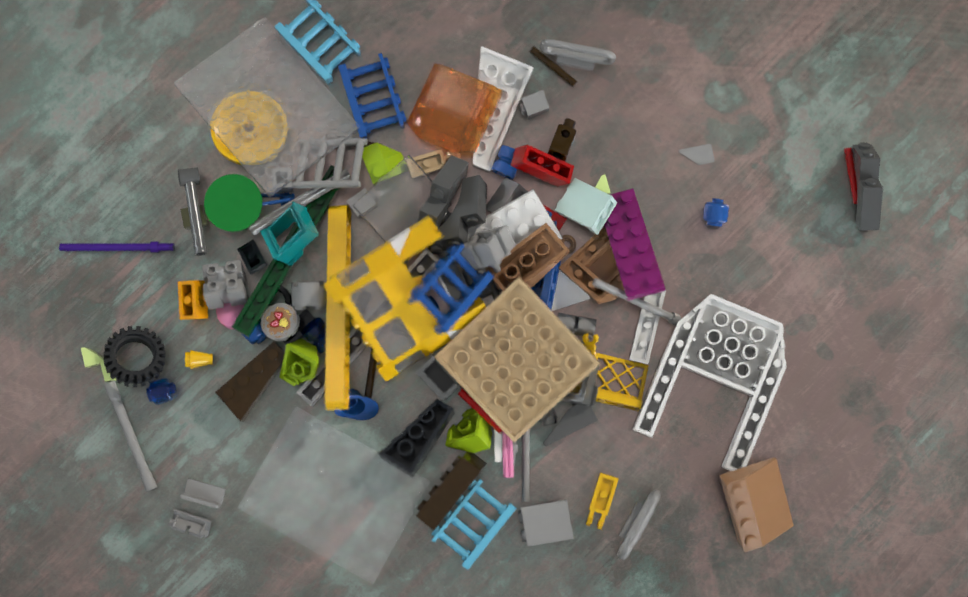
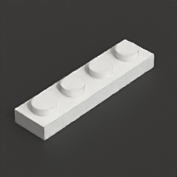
M666 290L644 296V301L662 309ZM641 308L629 360L648 365L660 316Z

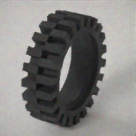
M128 326L127 331L121 328L120 333L114 332L113 338L109 337L107 344H105L104 366H106V372L110 373L112 379L116 378L118 384L124 382L126 387H129V383L133 384V387H137L139 383H141V386H146L147 381L152 383L153 378L157 379L160 372L162 373L165 365L164 343H161L159 336L156 338L154 331L150 334L148 328H145L144 331L141 330V326H136V330H132V326ZM131 342L142 343L151 350L153 359L145 369L130 371L118 363L116 359L118 350Z

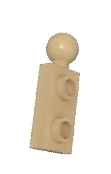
M451 148L446 154H443L442 149L405 160L410 178L413 179L441 170L451 155L460 158V152L455 148Z

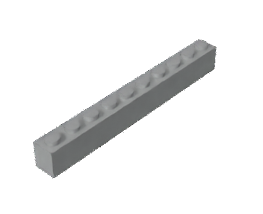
M425 249L408 268V271L412 278L426 275L435 269L434 264L439 259L428 249ZM386 295L364 317L367 324L392 310L393 306ZM387 323L374 331L373 334L375 335V337L387 325ZM354 328L350 332V364L367 347L361 338L364 334L360 329L356 330ZM326 360L317 369L315 378L306 381L296 392L310 406H314L325 393Z

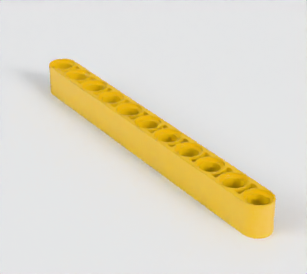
M349 205L329 206L327 282L330 281L329 277L351 264V209ZM351 269L338 276L344 287L350 285ZM328 292L326 304L325 405L327 410H342L349 407L350 312L347 314L344 312L340 305L342 300L334 304Z

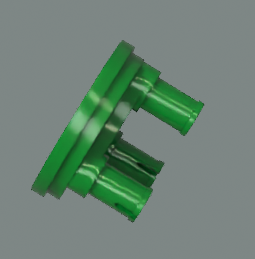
M228 174L216 179L207 189L204 198V208L209 220L219 229L228 232H239L252 226L259 218L263 206L262 195L257 185L249 178L239 174Z

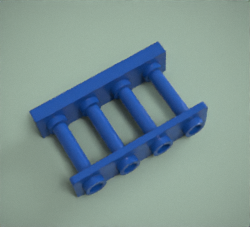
M382 53L378 54L379 62L356 69H347L346 64L338 65L360 138L369 139L367 133H371V130L397 122L400 123L401 129L405 128L403 122H407L404 111H400L398 104H401L399 94H394L393 86H396L393 75L389 76L387 71L390 68L388 58H383ZM383 68L386 79L360 87L352 86L351 80L354 77ZM388 86L391 97L365 105H358L356 98L360 97V94ZM394 104L397 115L371 123L363 122L362 115H365V112Z
M463 244L450 246L445 252L447 255L434 264L435 269L422 278L423 283L410 292L411 296L407 300L410 304L419 301L437 319L438 324L434 330L438 335L448 333L494 278L489 271L478 273L460 254L465 247ZM454 259L472 277L473 282L470 286L466 287L448 268ZM442 273L461 292V297L458 300H454L436 281ZM430 287L449 305L448 308L450 310L446 314H442L424 295Z

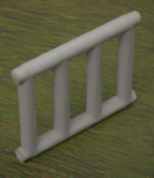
M367 138L305 139L299 141L301 151L296 180L292 182V188H355L361 186L359 175L364 145H367ZM327 146H338L333 179L322 181ZM345 146H356L351 180H340ZM309 147H319L314 181H303Z

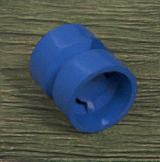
M501 145L497 154L499 160H495L491 171L504 178L513 180L518 170L511 166L515 149Z

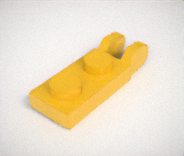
M599 473L589 506L590 511L586 520L587 526L592 524L594 512L601 513L597 529L602 530L619 478Z

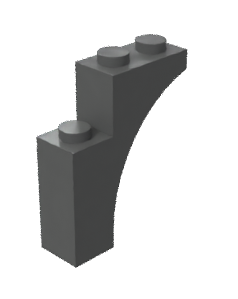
M861 142L859 145H852L857 180L856 224L860 231L879 230L883 186L879 181L881 158L872 144Z
M451 155L432 181L430 196L419 210L418 221L429 215L437 229L441 226L445 213L461 185L462 179L467 176L469 162Z
M480 175L462 179L461 193L457 205L449 218L438 228L443 237L427 246L432 254L446 251L452 245L456 246L467 243L468 227L486 223L487 184Z

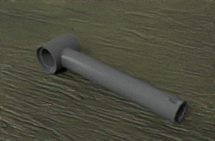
M198 167L178 169L180 187H185L195 255L202 256L207 254L196 188V185H200Z

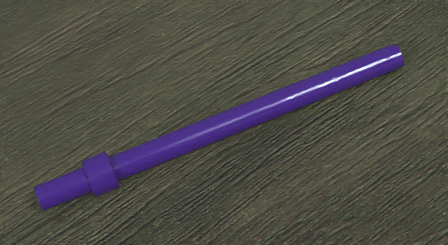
M151 241L150 243L59 244L60 251H150L151 253H159L160 251H174L175 249L174 243H159V241Z

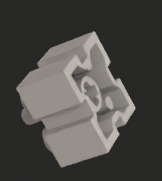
M507 225L490 231L488 229L476 232L469 239V242L463 244L465 247L460 254L476 271L486 266H491L494 273H498L501 271L499 265L501 260L511 253L510 251L516 244Z
M241 260L226 262L225 266H219L218 263L203 265V279L205 281L203 293L209 310L224 308V303H231V306L246 304V273Z

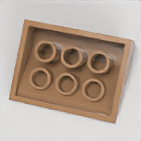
M776 457L720 475L737 541L744 553L765 546L794 526Z

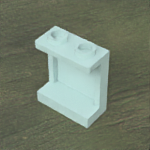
M574 178L572 183L568 185L562 199L558 201L555 211L561 216L585 226L592 233L598 235L617 202L611 195Z

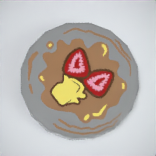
M276 303L265 311L261 318V327L264 334L271 340L285 341L297 332L300 318L297 311L291 305Z

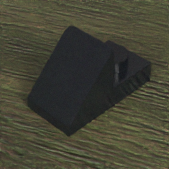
M254 239L237 249L250 275L269 265Z

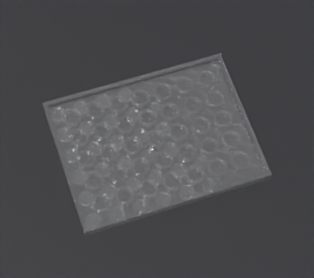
M266 17L260 19L174 82L176 88L269 197H272L360 129L358 123Z
M295 406L238 508L374 584L430 481L418 474L411 478L382 460L378 454L379 452Z

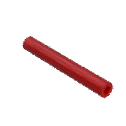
M849 147L844 149L853 204L857 205L856 170L852 148Z
M463 388L458 392V395L499 434L503 431Z

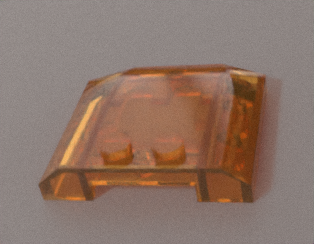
M434 63L407 124L420 140L453 154H461V152L475 153L502 97L503 91L462 72Z

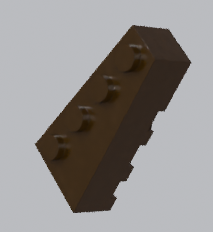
M275 341L215 392L240 422L245 421L252 408L257 404L259 398L282 367L285 351Z
M466 452L463 457L458 456L452 463L454 466L452 471L449 472L447 470L440 478L443 481L440 486L435 485L428 493L431 496L429 500H423L417 507L419 512L416 517L434 531L487 463L471 452Z

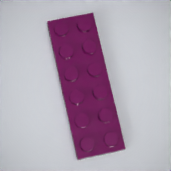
M634 189L610 194L617 204L604 226L627 301L665 291V285Z

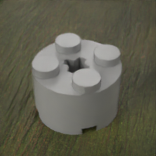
M291 282L292 306H294V309L306 310L309 309V306H314V310L325 309L327 290L324 284L327 282Z

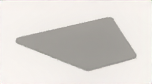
M711 144L679 150L681 154L698 165L715 161Z

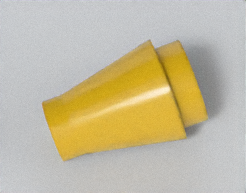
M193 350L185 352V367L193 369L213 365V353L208 354Z

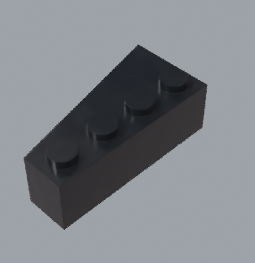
M436 399L398 437H395L385 449L378 453L380 458L413 478L453 417L454 409Z

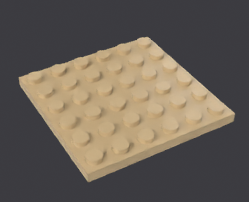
M520 277L434 356L513 442L517 441L600 364Z

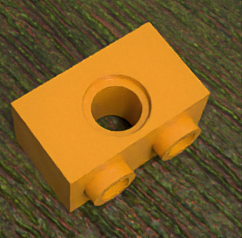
M204 280L178 281L179 320L208 318V306L203 293Z

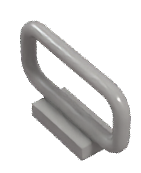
M545 39L540 43V49L544 53L558 56L556 64L593 71L595 63L609 65L613 64L616 59L615 53L606 49L553 39Z
M653 490L644 504L636 502L619 533V536L624 538L617 553V557L620 560L626 559L634 544L636 545L655 512L653 510L660 498L659 490Z

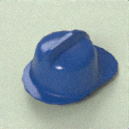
M349 389L348 409L334 410V412L341 417L369 420L376 416L379 406L375 400L363 397L358 390Z

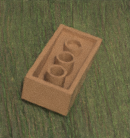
M545 223L518 243L510 251L511 253L501 260L499 264L501 267L500 272L494 273L491 266H487L485 271H489L494 276L491 281L501 293L519 277L532 288L570 250L550 226Z

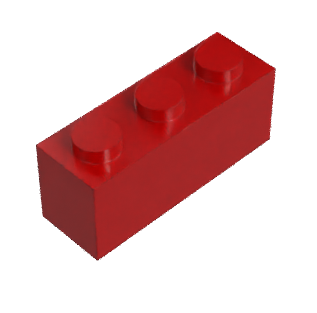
M528 144L515 148L511 162L512 167L556 187L570 184L574 169L573 165Z

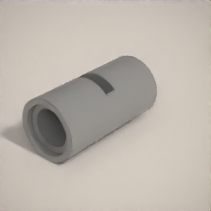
M558 313V318L574 335L583 336L588 333V337L593 338L597 319Z

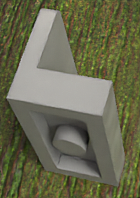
M505 178L487 203L486 210L492 213L528 191L519 183Z
M188 478L184 493L180 495V498L213 508H220L226 489Z

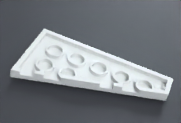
M482 46L473 166L491 172L534 67Z
M532 189L487 215L486 223L468 227L467 242L470 241L469 239L476 232L488 229L490 231L496 227L507 225L517 245L545 223L550 226L560 239L563 238L536 192ZM446 251L438 253L440 258H444L447 255Z

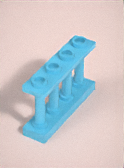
M306 0L309 6L289 25L286 24L284 26L279 22L275 29L329 85L333 81L332 71L352 52L357 56L361 54L359 50L360 45L354 39L350 41L346 36L348 33L340 25L337 27L333 23L334 18L328 12L324 13L320 9L322 6L317 0ZM315 11L321 20L302 38L296 39L292 35L294 33L293 30ZM328 25L335 33L314 52L311 51L309 53L305 48L306 44ZM341 38L347 47L328 65L322 66L318 62L320 60L319 57Z
M481 479L478 482L474 480L467 488L470 490L467 496L462 495L455 503L458 506L455 511L452 512L450 510L444 517L446 521L442 527L438 525L431 534L434 536L431 541L435 543L439 538L457 552L464 561L462 566L467 570L517 509L511 503L508 506L501 504L480 487L483 482ZM474 492L499 511L498 514L500 516L496 521L490 520L468 502ZM462 507L487 526L486 529L488 531L484 536L481 534L479 536L455 517ZM450 523L474 541L473 544L476 547L472 552L470 550L466 551L443 532Z

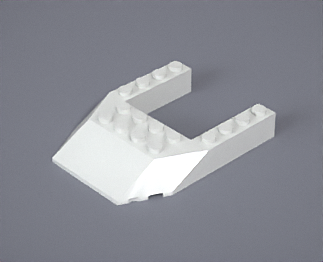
M713 294L707 296L677 323L632 430L648 437L653 436L679 370L682 367L750 396L721 466L729 471L746 467L786 369L783 324Z

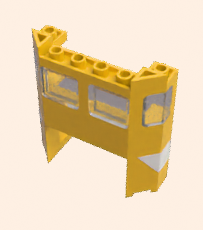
M429 215L329 277L330 281L324 284L334 304L342 300V303H340L342 309L346 314L350 312L353 317L350 320L356 330L360 329L364 334L361 336L366 346L371 345L373 348V357L377 363L381 361L376 368L386 382L452 341L487 308L478 296L474 300V304L468 307L448 333L438 335L434 330L438 324L437 319L419 301L411 304L407 301L411 296L410 292L417 287V284L403 261L443 237Z

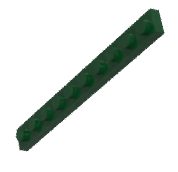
M330 165L322 181L333 176V165ZM340 188L330 190L305 206L316 228ZM295 222L281 247L300 230L297 222ZM273 258L232 325L233 329L250 338L293 265L289 266Z

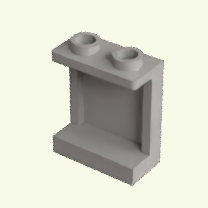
M567 499L522 506L521 511H518L519 523L524 524V530L521 531L522 542H526L527 546L574 539Z

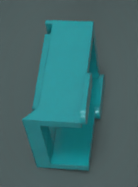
M294 201L268 228L260 230L272 257L289 266H292L303 256V249L319 235L307 211V207ZM293 222H297L300 230L280 248L276 238Z

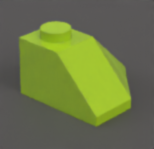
M377 142L363 148L362 158L373 185L408 171L401 152Z
M302 338L287 344L279 378L293 386L315 378L319 364L316 346Z
M473 408L467 409L461 415L463 419L456 426L453 424L448 429L445 443L447 447L471 453L490 449L493 434L491 426Z

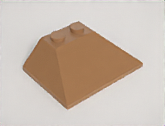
M605 226L598 235L595 234L559 267L562 273L598 304L614 301L618 297L593 286L592 282L595 278L624 291Z

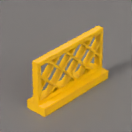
M597 353L598 358L603 359L607 366L597 373L603 385L598 387L595 402L639 411L642 407V397L649 365ZM616 363L622 364L625 368V371L619 375L612 368V365ZM635 367L643 369L642 376L637 380L630 371ZM609 368L614 378L606 382L600 373ZM628 373L633 382L625 387L619 377ZM617 380L622 389L614 392L608 384ZM582 382L576 385L569 393L579 394ZM635 384L639 390L638 397L631 396L627 388Z

